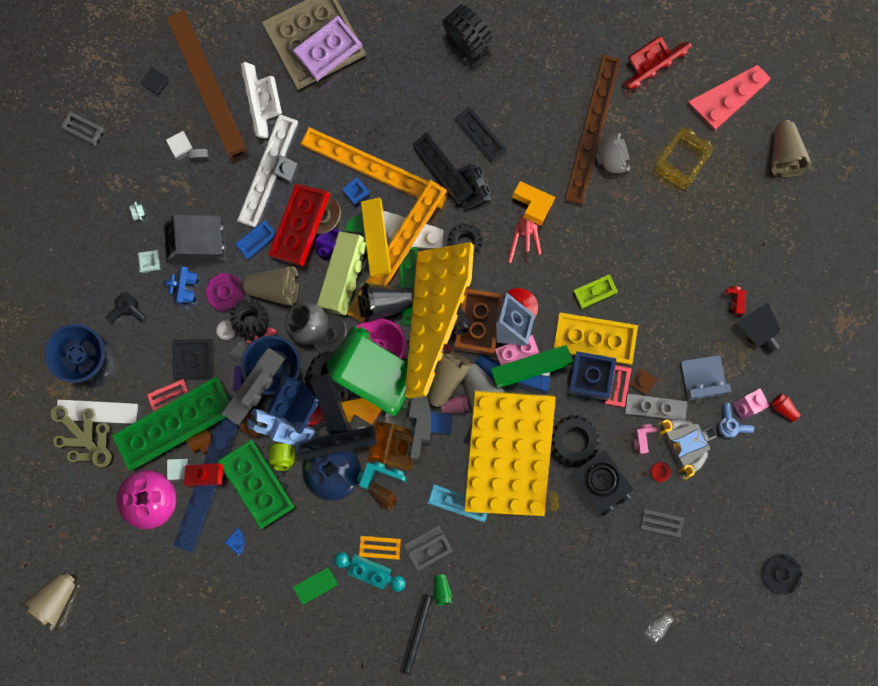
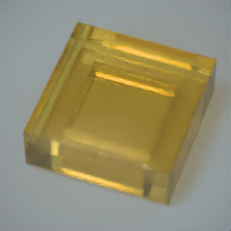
M549 491V512H558V492Z

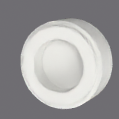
M224 320L217 325L216 332L222 340L229 341L236 336L234 329L231 327V321Z

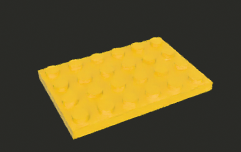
M474 390L464 500L465 512L545 515L555 396Z

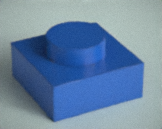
M357 177L342 189L343 193L354 205L370 194L369 190Z

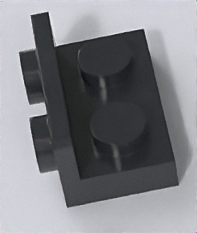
M468 164L458 169V172L474 191L462 201L464 209H469L483 201H491V191L488 185L485 184L483 171L478 165Z

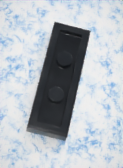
M470 106L455 117L458 125L491 163L507 151L505 146Z

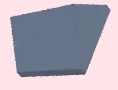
M507 292L503 296L496 322L497 342L526 346L535 315Z

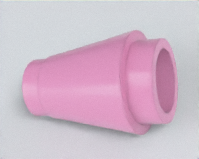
M463 394L448 399L445 405H440L442 414L471 411L468 396H463Z

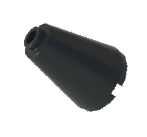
M361 283L358 289L362 290V294L358 295V308L360 316L366 318L364 322H373L410 309L413 304L414 293L407 288Z

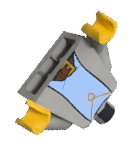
M687 420L661 421L658 425L662 424L664 430L660 431V433L664 434L681 468L679 472L685 471L687 473V477L684 478L687 480L704 464L708 457L707 451L710 450L707 441L716 438V434L712 427L701 431L698 424L693 425L691 421Z

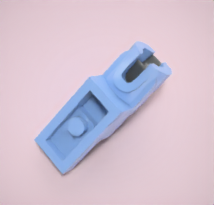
M257 409L251 411L250 419L247 421L249 429L255 430L257 433L269 435L273 441L296 446V442L312 439L315 432L313 428L306 427L303 433L299 434L286 418L271 415L268 412Z

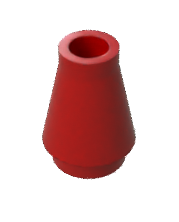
M780 393L771 402L773 409L792 423L801 415L788 395Z

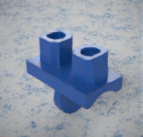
M188 267L178 269L177 282H175V274H170L169 281H163V286L168 287L167 294H173L174 288H176L173 304L180 305L181 303L193 302L194 291L185 290V283L194 285L197 273L187 271Z

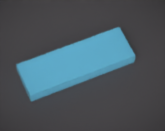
M433 484L427 504L481 522H485L487 513L465 512V494Z

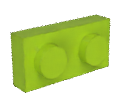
M609 274L575 289L573 293L581 309L617 294L618 291Z

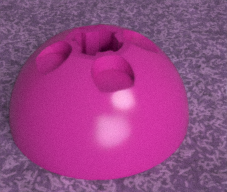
M378 319L373 322H362L356 326L357 328H365L370 333L369 337L373 342L403 359L406 351V338L398 325L386 319Z
M141 470L132 473L121 483L116 497L117 509L123 520L135 528L144 530L157 528L163 525L174 512L176 506L174 486L170 480H167L165 475L157 471Z

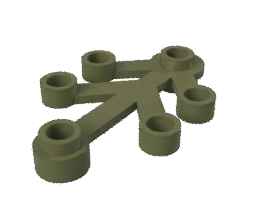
M55 406L51 410V418L56 422L62 421L77 438H66L63 435H58L53 440L54 446L58 448L63 446L86 447L91 453H80L78 450H71L67 454V459L70 462L92 461L97 467L107 466L112 459L111 452L106 449V434L109 432L108 424L100 423L96 426V432L98 433V445L96 446L92 441V421L96 415L94 409L87 408L82 412V417L84 418L83 432L68 416V409L65 406ZM58 410H62L64 412V415L62 417L58 415ZM86 411H90L92 413L91 418H88L86 416ZM101 425L105 426V432L100 431ZM58 438H61L63 440L62 445H59L57 443ZM72 452L77 455L75 460L71 458ZM100 453L105 455L103 461L99 459Z

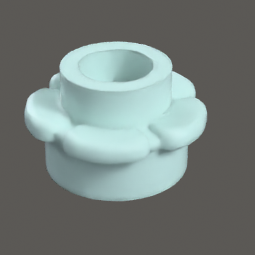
M134 202L135 204L129 206L134 221L142 220L141 216L145 215L142 205H137Z

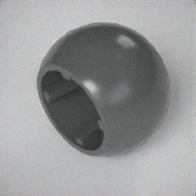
M302 302L295 305L288 312L285 320L287 334L294 342L301 345H313L322 340L327 333L329 324L325 311L319 305L312 302Z

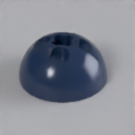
M68 324L57 329L48 339L44 351V358L49 371L56 378L69 383H79L92 378L100 370L105 356L104 345L99 335L90 327L82 324Z
M268 335L260 337L249 344L242 356L241 371L246 380L268 348L282 356L285 360L273 376L272 384L267 390L264 389L262 394L274 395L283 376L294 379L298 378L301 361L297 349L290 341L280 336Z
M353 450L306 459L302 465L304 484L319 499L326 501L343 499L350 495L359 483L357 479L361 471L360 461Z

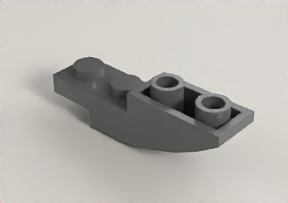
M427 396L412 398V402L407 403L406 415H409V421L416 422V424L412 423L411 435L414 436L413 443H409L407 455H411L410 459L413 462H419L422 443L430 444L431 414Z

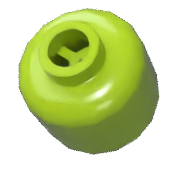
M276 441V443L269 446L268 462L274 470L286 471L294 464L295 448L293 445Z

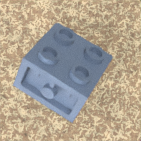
M721 356L681 362L688 401L727 395L731 392L730 384L725 382Z

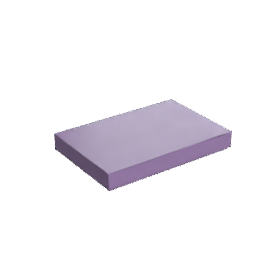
M336 16L292 51L315 80L318 81L360 49L362 43L342 19Z

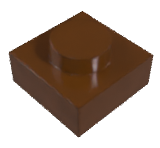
M640 368L630 386L647 396L657 378Z

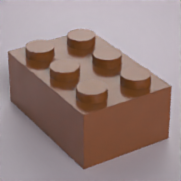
M466 288L461 308L471 324L470 331L463 335H456L454 350L494 356L497 339L496 322L504 294Z

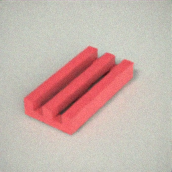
M615 365L618 375L613 401L610 398L608 401L605 400L604 404L624 408L631 368ZM625 371L626 376L621 402H617L622 372Z
M184 379L146 394L152 411L154 412L172 401L157 407L155 404L182 393L186 394L188 393V388ZM182 386V389L177 390L155 400L152 399V397L167 392L176 387Z

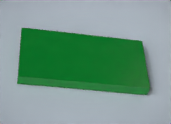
M252 439L218 460V463L223 465L224 473L260 529L295 508Z

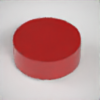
M657 462L651 466L650 476L654 481L664 482L670 477V467L666 463Z

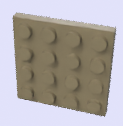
M305 0L262 22L297 90L316 80L293 53V49L336 16H339L356 36L337 0ZM363 47L326 75L366 56Z

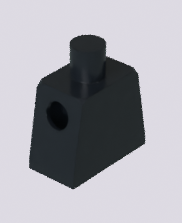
M768 302L733 325L754 349L764 344L769 353H772L780 347L774 337L781 332V328Z

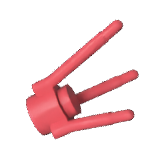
M523 217L519 218V224H516L508 263L512 262L520 231L522 235H525L526 252H529L530 235L533 232L537 254H541L537 225L534 222Z

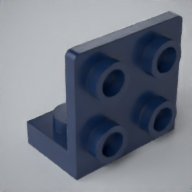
M283 376L267 408V412L271 415L286 418L295 431L302 434L309 423L313 411L317 408L319 399L304 381Z

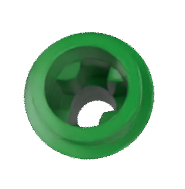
M446 575L434 576L433 601H435V605L451 604L453 596Z

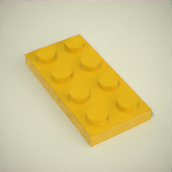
M559 313L554 348L567 345L572 356L578 351L616 358V363L632 365L638 325Z

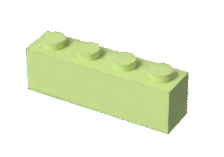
M339 231L317 303L326 312L346 316L347 310L350 308L351 296L356 288V280L362 268L363 256L367 251L366 239L360 235Z

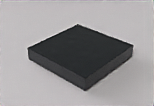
M213 339L173 340V380L213 378Z

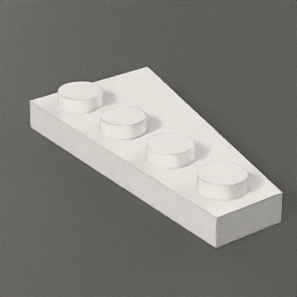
M383 211L387 245H389L406 218ZM426 224L412 247H418V249L442 247L443 229Z

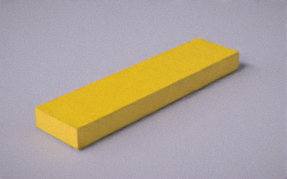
M379 197L362 201L361 206L370 275L376 277L391 273L382 200Z

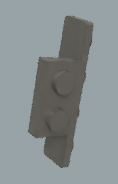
M268 348L222 414L239 425L251 407L258 404L263 390H267L273 382V376L285 359Z

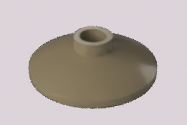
M329 197L316 234H325L331 231L339 222L341 209L338 202Z

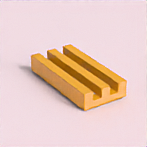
M361 536L359 556L399 560L401 539ZM365 541L397 544L396 547L365 545L364 543ZM364 549L396 551V555L364 553Z

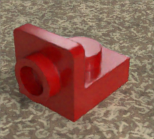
M730 286L729 289H725L723 296L735 297V299L731 300V311H734V317H742L745 310L746 290H741V287Z

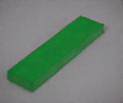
M411 247L399 266L400 288L410 289L413 293L418 247ZM413 304L410 309L401 311L402 325H411Z
M567 345L491 368V374L498 389L573 365L574 362Z

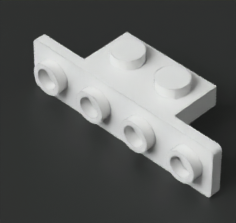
M243 62L241 63V74L245 81V93L249 100V112L252 115L254 124L253 130L257 137L267 139L270 136L266 120L282 114L275 79L272 76H268L258 80L255 66Z

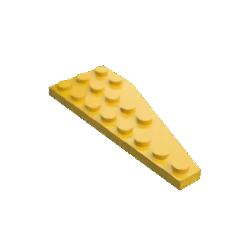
M471 242L419 251L417 254L405 396L407 398L422 397L428 394L435 376L434 369L437 362L442 358L443 354L441 351L444 344H447L457 319L458 307L460 303L463 304L465 289L471 283L474 245Z

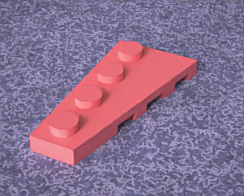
M756 65L688 101L687 104L715 131L766 85L771 78Z

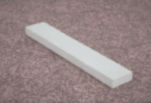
M283 115L278 116L237 222L253 228L258 225L277 177L271 174L278 155L285 157L298 124L297 120Z

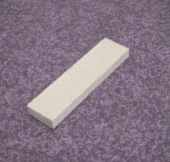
M72 400L57 401V406L62 405L68 409V416L73 421L84 422L82 412L87 408L95 410L96 415L92 422L133 424L137 421L138 404ZM58 410V415L62 417L64 415V412L62 410ZM86 411V416L88 418H91L92 413L90 411Z

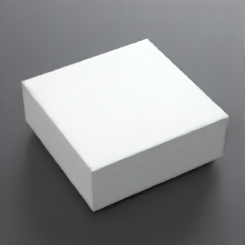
M184 131L166 139L175 158L193 150Z

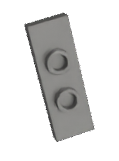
M627 394L625 414L666 420H685L687 401Z

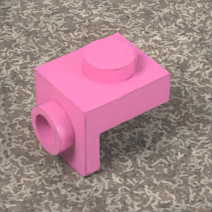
M761 389L733 403L742 420L770 406Z
M651 424L641 425L640 429L635 431L636 438L633 439V446L635 451L638 450V455L649 452L646 434L656 433L658 431L657 427H652Z

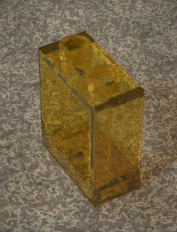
M681 127L653 170L686 191L713 152L714 147L706 139L701 140L695 136L696 134L691 129ZM681 137L705 152L689 177L665 161Z

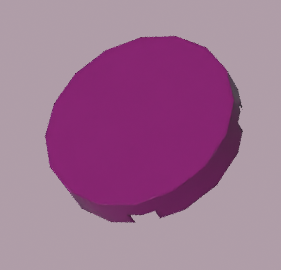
M220 273L208 281L205 297L209 305L215 310L230 312L231 309L233 310L234 305L238 306L237 302H243L245 291L242 290L241 280L235 275Z

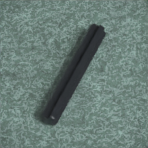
M423 594L400 668L401 673L412 674L433 602L432 596Z

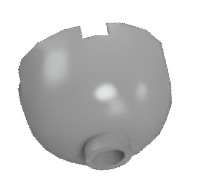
M620 133L606 137L599 146V153L596 154L598 164H603L605 170L611 173L630 171V165L626 166V160H629L627 147L624 139H619Z

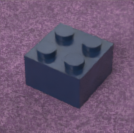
M576 351L568 394L608 401L611 395L616 358Z

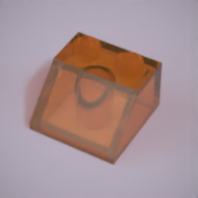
M376 421L377 444L370 446L367 461H376L385 466L412 471L414 462L410 459L411 455H407L409 443H413L414 436L411 435V429L392 423Z

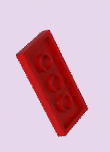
M295 183L268 252L269 257L304 266L330 197L328 191Z

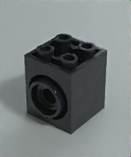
M606 450L569 475L596 515L602 513L604 516L615 509L614 504L616 502L619 504L625 502L632 497L630 493L634 491ZM597 476L603 478V486H599L596 483Z

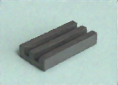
M70 111L60 126L61 130L93 146H96V141L100 139L101 132H104L103 127ZM70 118L96 129V133L70 121ZM68 124V125H70V126H72V127H74V128H76V129H78V130H81V131H83V132H85V133H87V134L93 136V138L91 139V138H89V137H87V136H85V135H83V134H81V133H79V132H77V131H75V130H73V129L67 127L66 125Z
M644 509L640 529L681 538L684 518ZM647 514L678 521V525L647 518ZM648 522L677 529V532L645 526V524Z

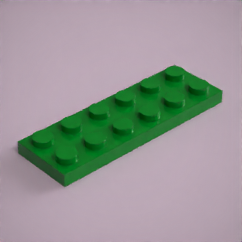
M214 377L113 434L112 437L128 470H134L226 418L222 413L230 403V400L219 378Z

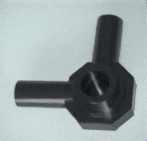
M124 292L116 297L114 300L115 308L105 318L108 322L112 323L120 313L130 312L141 322L146 316L135 307V298L128 292Z

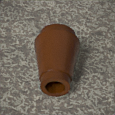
M375 482L367 490L382 509L390 510L398 500L394 492Z

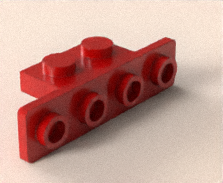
M662 36L656 37L627 57L636 74L621 85L623 88L628 89L638 87L641 84L640 81L654 76L659 68H665L672 63L671 60L685 55L688 52L687 49L692 47L689 42H682L669 51Z

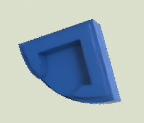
M237 527L224 543L238 556L243 552L245 540L243 533Z

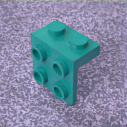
M373 461L372 464L367 463L365 471L361 470L357 479L360 483L359 487L368 490L375 472L403 483L406 482V477L403 476L404 472L394 468L391 471L386 470L385 465Z

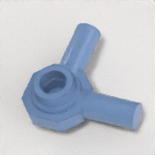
M730 403L723 404L724 419L719 423L720 434L725 438H734L739 432H754L753 425H740L732 418Z

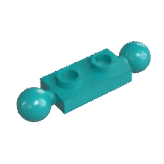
M344 552L337 553L333 558L336 567H348L347 575L383 590L386 584H389L390 588L395 592H400L405 588L403 577H391L392 569L356 554L350 560L349 556Z

